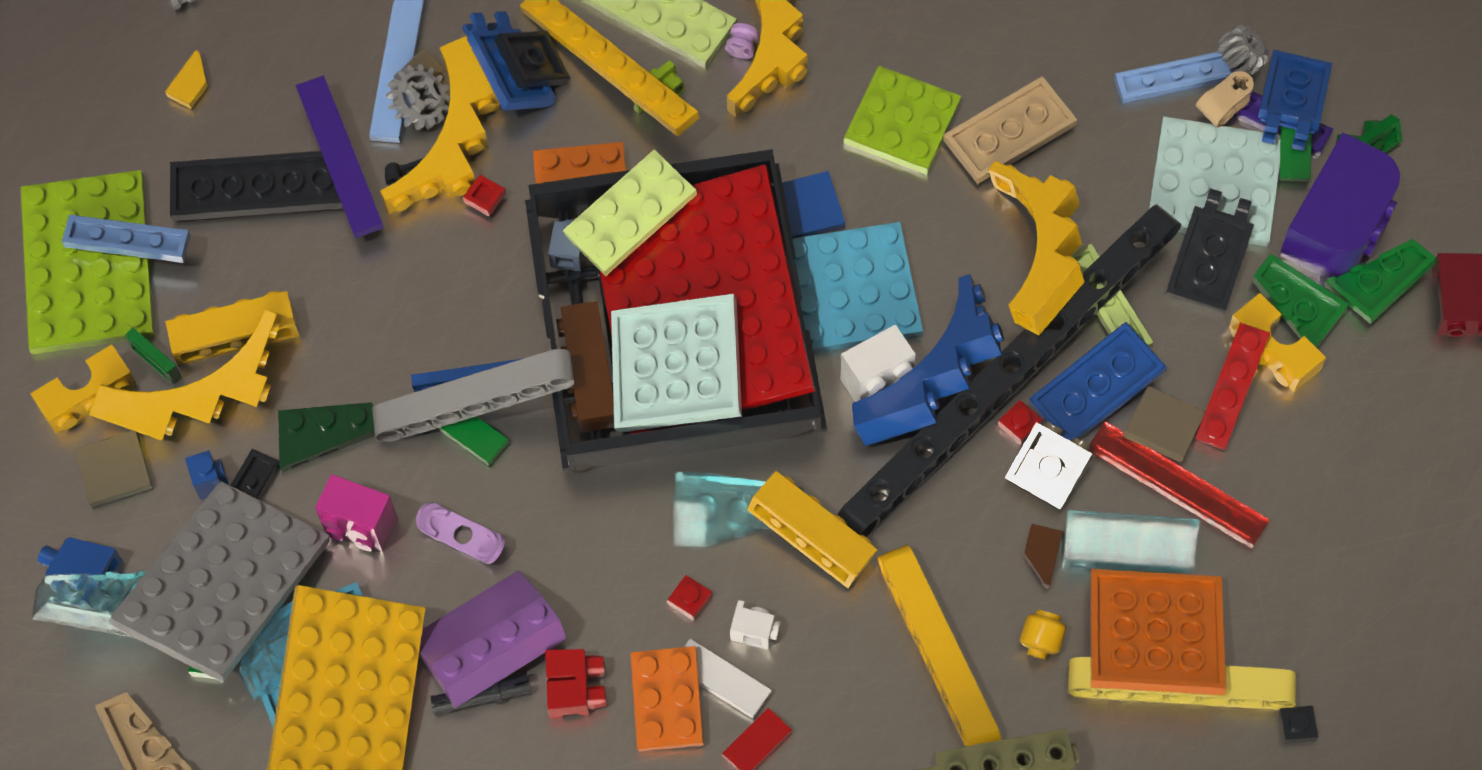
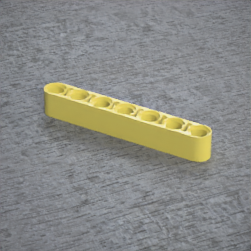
M1074 657L1069 660L1068 694L1083 698L1279 710L1280 708L1296 707V672L1287 669L1225 665L1226 690L1224 695L1090 687V657Z

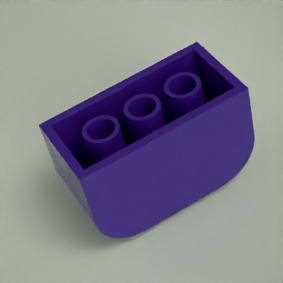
M1342 133L1290 224L1279 256L1325 278L1333 276L1337 278L1350 272V268L1360 264L1364 255L1370 257L1378 243L1379 236L1385 231L1398 203L1393 200L1400 182V172L1395 161L1385 152Z

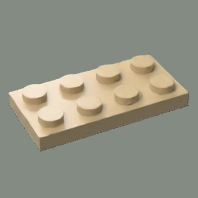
M1041 76L943 135V141L975 182L979 184L990 177L988 168L994 161H998L1006 166L1013 164L1077 125V118L1044 77Z

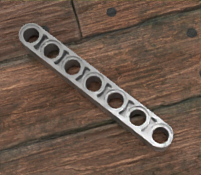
M565 349L549 350L376 404L372 407L375 439L380 442L397 441L567 389L574 385L571 354Z

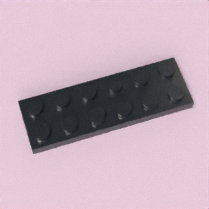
M321 151L170 162V217L172 221L343 208Z

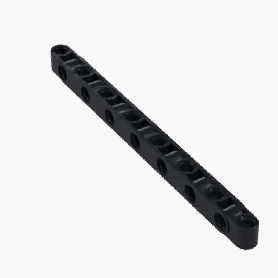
M1158 204L1152 206L1082 273L1083 285L1049 323V325H1060L1062 327L1060 330H1050L1047 326L1040 335L1024 329L1002 351V355L997 356L969 383V389L958 393L936 415L937 423L923 427L840 509L837 515L857 534L864 535L865 537L871 534L1175 237L1181 227V223ZM1136 242H1142L1146 246L1138 248L1135 247L1133 244ZM1093 283H1100L1104 285V287L1101 289H1094L1090 285ZM1007 366H1016L1017 368H1019V370L1017 372L1010 373L1005 371L1004 368H1006ZM972 408L976 412L972 415H964L961 413V410ZM922 450H928L932 455L928 458H920L917 456V453ZM877 493H884L888 496L886 500L880 502L872 499Z

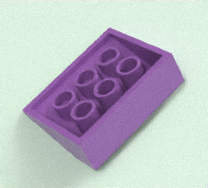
M518 570L423 628L419 656L454 708L544 654L545 650H550L560 644L567 637L559 618L550 605Z

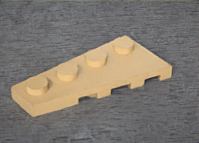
M127 692L95 705L96 711L124 770H193L176 753L164 735L162 736L153 726L152 721Z

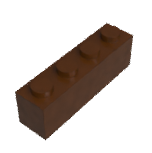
M598 301L560 307L562 318L556 319L559 338L565 337L566 346L560 348L568 350L571 354L574 385L567 388L568 394L574 393L576 403L570 404L572 422H579L581 433L613 428L614 396Z

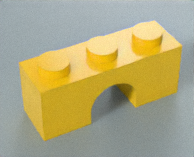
M1259 293L1233 314L1229 325L1230 332L1235 337L1240 322L1269 332L1270 338L1260 364H1266L1274 372L1277 381L1285 387L1288 386L1295 393L1321 371L1326 357L1305 336L1290 345L1277 342L1272 337L1271 332L1277 328L1282 314Z
M112 344L85 360L91 371V379L85 387L78 390L67 389L56 377L30 393L55 434L72 428L78 420L90 413L101 384L124 390H131L137 385L130 370Z

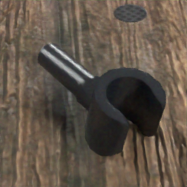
M423 158L402 165L395 162L387 164L385 167L386 184L390 186L401 179V174L415 168Z

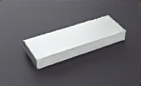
M689 639L684 647L696 646L700 686L754 720L772 694V690L697 642Z

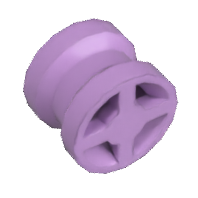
M733 24L730 30L732 37L726 42L725 50L730 55L739 59L752 58L755 52L754 44L758 42L760 37L759 31L749 24Z

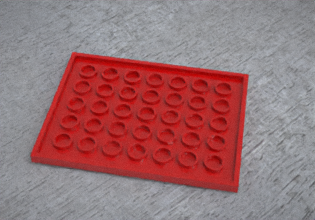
M766 164L692 185L696 189L697 195L607 276L600 271L611 336V311L734 294L737 299L742 411L815 391L770 175ZM700 422L629 431V434L693 425Z

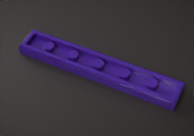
M324 75L297 84L296 89L354 238L384 228Z

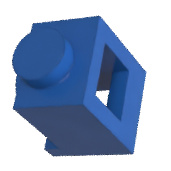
M210 450L185 458L193 487L200 500L207 498L220 481L229 485L222 460H214Z

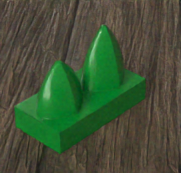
M1392 114L1382 121H1364L1363 128L1365 133L1361 136L1347 134L1385 153L1403 141L1400 119ZM1341 134L1337 135V141L1339 140Z

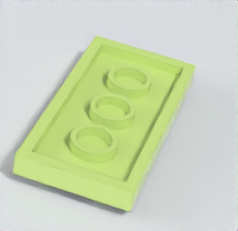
M654 149L563 230V233L607 276L697 195V192Z

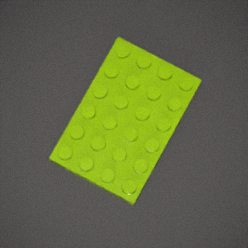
M136 170L20 186L28 343L31 354L127 341L125 334L132 328L136 329L145 338L155 337L150 258L66 248L62 243L69 215L147 225L144 175L142 171Z

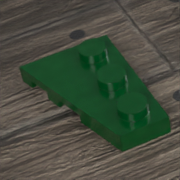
M373 403L278 410L279 468L281 473L292 469L291 466L308 460L310 462L318 459L319 455L336 448L341 450L375 436L372 415Z

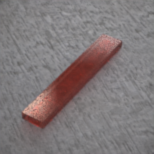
M1103 423L1089 444L1091 446L1090 452L1251 549L1254 547L1269 524V519L1156 451L1124 438V432L1109 423Z

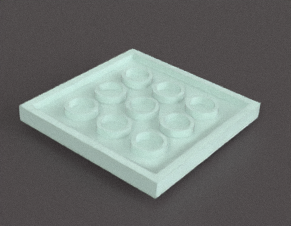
M1163 116L1149 209L1158 204L1181 223L1178 233L1185 234L1194 206L1204 208L1210 188L1222 192L1217 210L1234 215L1240 198L1250 200L1252 203L1246 222L1254 224L1248 244L1268 247L1280 167V135L1276 134L1274 144L1262 142L1263 132L1227 126L1216 128L1213 124Z
M734 294L611 311L614 428L618 433L742 416L737 299Z

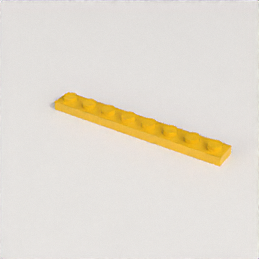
M525 0L520 4L523 14L547 31L548 34L677 137L700 119L699 113L695 108L558 0Z

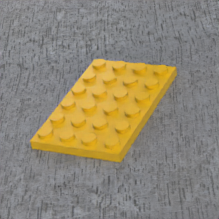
M300 585L295 587L267 770L403 769L425 607Z

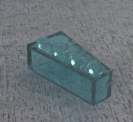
M137 571V573L130 574L106 572L104 575H89L88 573L45 575L35 591L32 619L133 637L111 626L110 617L147 571Z

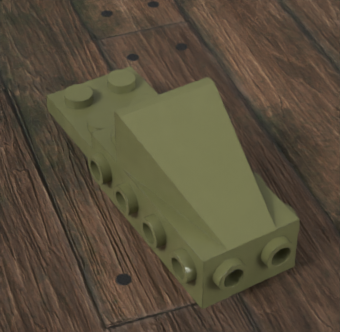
M1064 728L938 751L933 755L930 763L931 767L915 770H1075L1076 763H1079L1080 760L1076 743H1070L1068 729Z

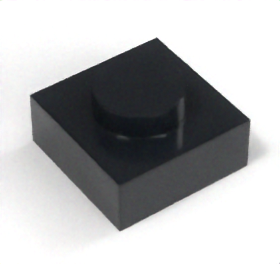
M1313 705L1279 709L1278 716L1283 744L1310 742L1318 739Z

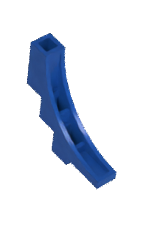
M970 274L958 278L959 295L954 314L945 333L932 351L915 368L895 383L874 395L852 403L854 427L865 446L937 423L935 410L939 409L938 399L969 389L968 376L972 374L970 365L1002 355L1000 342L1004 341L1003 331L999 323H993L989 313H987L984 305H982L983 302H986L984 290L981 284H975Z

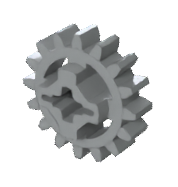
M422 64L417 65L414 69L411 65H408L403 71H398L394 75L395 79L388 83V87L392 90L386 94V98L393 100V103L388 108L389 110H397L398 113L395 119L398 120L403 117L405 119V127L414 123L416 130H420L424 125L427 129H430L435 123L439 124L444 120L443 115L448 113L449 107L445 104L450 102V96L445 95V91L450 87L440 83L443 79L442 74L437 77L433 76L434 68L432 67L425 72ZM408 80H418L417 83H415V82H413V81H410V82L408 83V82H406V81H408ZM422 111L427 115H421L420 112Z

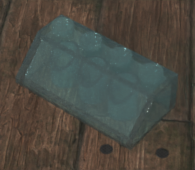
M1068 510L1062 533L1061 569L1068 570L1072 574H1085L1088 571L1091 572V569L1191 575L1194 569L1199 519Z

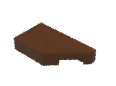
M1031 523L1024 558L1040 578L1043 587L1049 589L1063 531Z

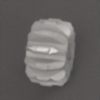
M1239 24L1227 31L1219 40L1220 47L1218 51L1223 56L1222 61L1226 62L1228 69H1233L1234 72L1243 71L1253 75L1268 62L1267 54L1269 51L1264 46L1265 41L1261 40L1259 33H1254L1250 26L1245 27Z

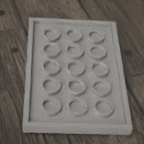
M220 481L111 615L110 625L224 682L329 544L330 535Z

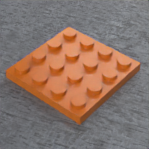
M1091 569L1090 687L1224 695L1226 676L1222 576Z

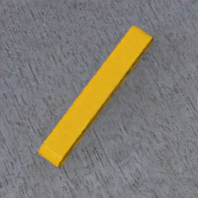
M906 544L878 556L877 559L881 572L965 747L1002 740L998 726L910 546Z

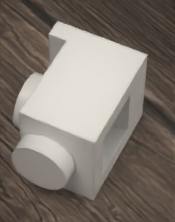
M738 600L730 628L731 641L768 650L771 639L777 640L781 621L775 620V615L770 614L764 608L752 607L747 609L745 608V602Z

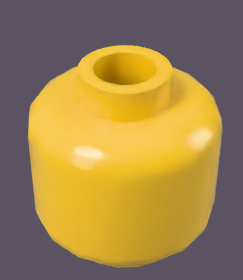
M1036 609L1035 614L1026 616L1019 641L1022 646L1028 648L1027 655L1046 660L1047 654L1056 655L1060 652L1066 633L1065 624L1060 622L1061 616Z

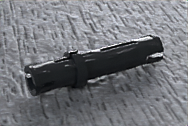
M527 673L502 679L454 708L445 693L435 696L431 695V704L437 705L432 707L434 715L438 716L493 701L499 704L503 703V699L530 694V685L525 684L529 683Z

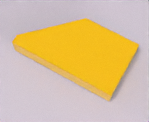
M194 51L165 91L168 98L190 109L194 107L208 88L199 51Z

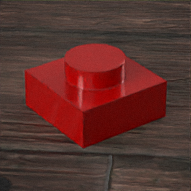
M479 175L463 196L465 204L490 217L506 195V190L497 183Z
M1019 400L998 420V426L1018 444L1022 445L1027 440L1036 422L1042 425L1043 419Z
M685 575L667 599V603L695 621L711 599L712 591Z

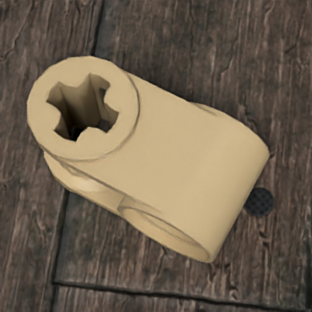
M1243 71L1233 72L1217 86L1203 94L1196 103V108L1216 128L1223 126L1234 114L1249 103L1250 93L1254 86L1253 78Z

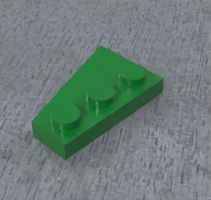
M1411 239L1380 254L1379 258L1369 263L1356 265L1350 268V272L1337 278L1333 276L1325 280V287L1349 303L1348 306L1371 324L1436 263V257L1414 239Z
M1271 253L1252 278V282L1282 314L1281 317L1300 339L1305 336L1316 348L1319 347L1349 305V303Z

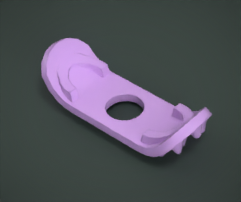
M434 502L424 504L417 513L416 525L421 532L479 561L492 564L503 552L505 536L466 519ZM462 526L471 528L473 533L471 540L465 544H460L455 540V532Z

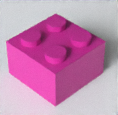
M333 474L330 475L315 506L322 526L326 531L325 533L335 540L343 541L344 538L355 542L354 544L357 547L369 552L373 549L383 552L398 521L390 495Z

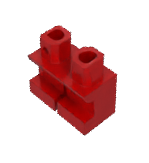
M585 649L545 650L547 710L550 720L561 719L563 715L570 714L589 716V709L606 706L605 686L588 687V678L605 677L604 656H586Z

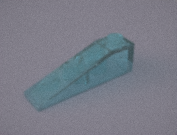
M675 472L674 546L706 547L726 538L745 536V533L762 528L765 530L771 529L747 510L753 496L765 482L711 473Z

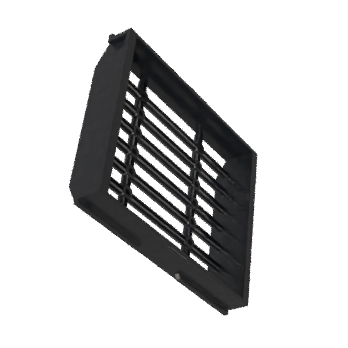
M772 149L670 165L685 180L694 185L766 164L770 175L815 391L808 393L811 407L791 410L789 399L777 402L778 412L759 415V409L756 407L746 410L747 417L718 419L714 422L629 434V431L622 432L621 436L603 438L601 429L590 431L591 440L571 443L565 401H574L575 395L574 393L568 394L567 389L552 393L563 471L576 469L575 465L607 466L786 439L814 429L815 433L827 431L810 331L805 329L801 309L802 293L797 265L793 262L796 259L780 167L779 163L774 161ZM630 170L528 185L530 199L525 200L530 241L538 296L543 298L542 308L546 336L550 339L551 349H557L548 284L568 282L571 305L583 303L580 280L598 277L613 371L612 336L600 270L594 265L582 267L581 271L565 269L546 273L538 217L556 218L562 222L577 218Z

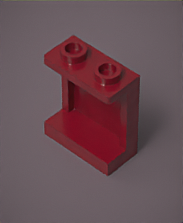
M1438 253L1436 263L1432 266V276L1437 278L1440 306L1438 333L1447 334L1451 337H1460L1465 334H1479L1482 337V254Z

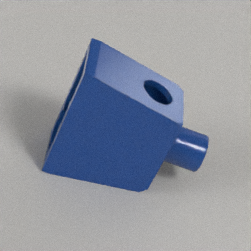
M71 537L65 539L59 550L45 545L37 559L38 563L49 567L45 577L55 589L92 613L123 561L116 549Z

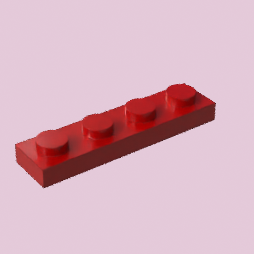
M1240 322L1196 434L1195 441L1226 451L1269 341V332Z

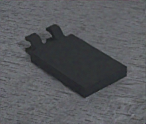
M1210 188L1204 208L1194 206L1166 290V295L1225 313L1254 224L1246 222L1252 201L1240 198L1234 215L1217 210L1222 192Z

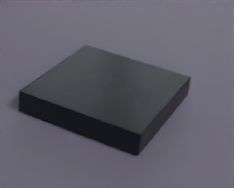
M547 31L499 33L495 38V42L518 88L566 85L571 79Z

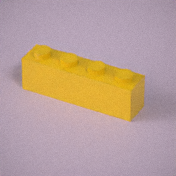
M272 291L263 297L240 299L231 305L223 307L213 306L205 309L203 312L191 315L180 314L171 320L165 321L172 355L178 367L240 351L257 328L265 309L277 313L275 320L281 322L275 339L268 337L266 344L298 337V327L288 292Z
M777 471L771 475L753 496L747 508L750 513L846 588L851 586L878 550L867 537L857 534L847 526L840 516L830 513L821 505L817 498L807 495L796 486L791 478L781 475Z

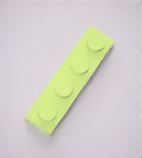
M1092 243L1076 250L1071 257L1079 262L1081 272L1083 273L1100 256ZM1093 283L1090 285L1094 289H1101L1104 287V285L1100 283ZM1120 290L1096 315L1108 334H1111L1123 323L1127 322L1148 347L1152 348L1154 342Z

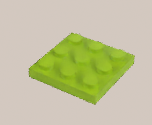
M878 65L844 136V144L927 175L943 142V135L948 131L961 103L962 96Z

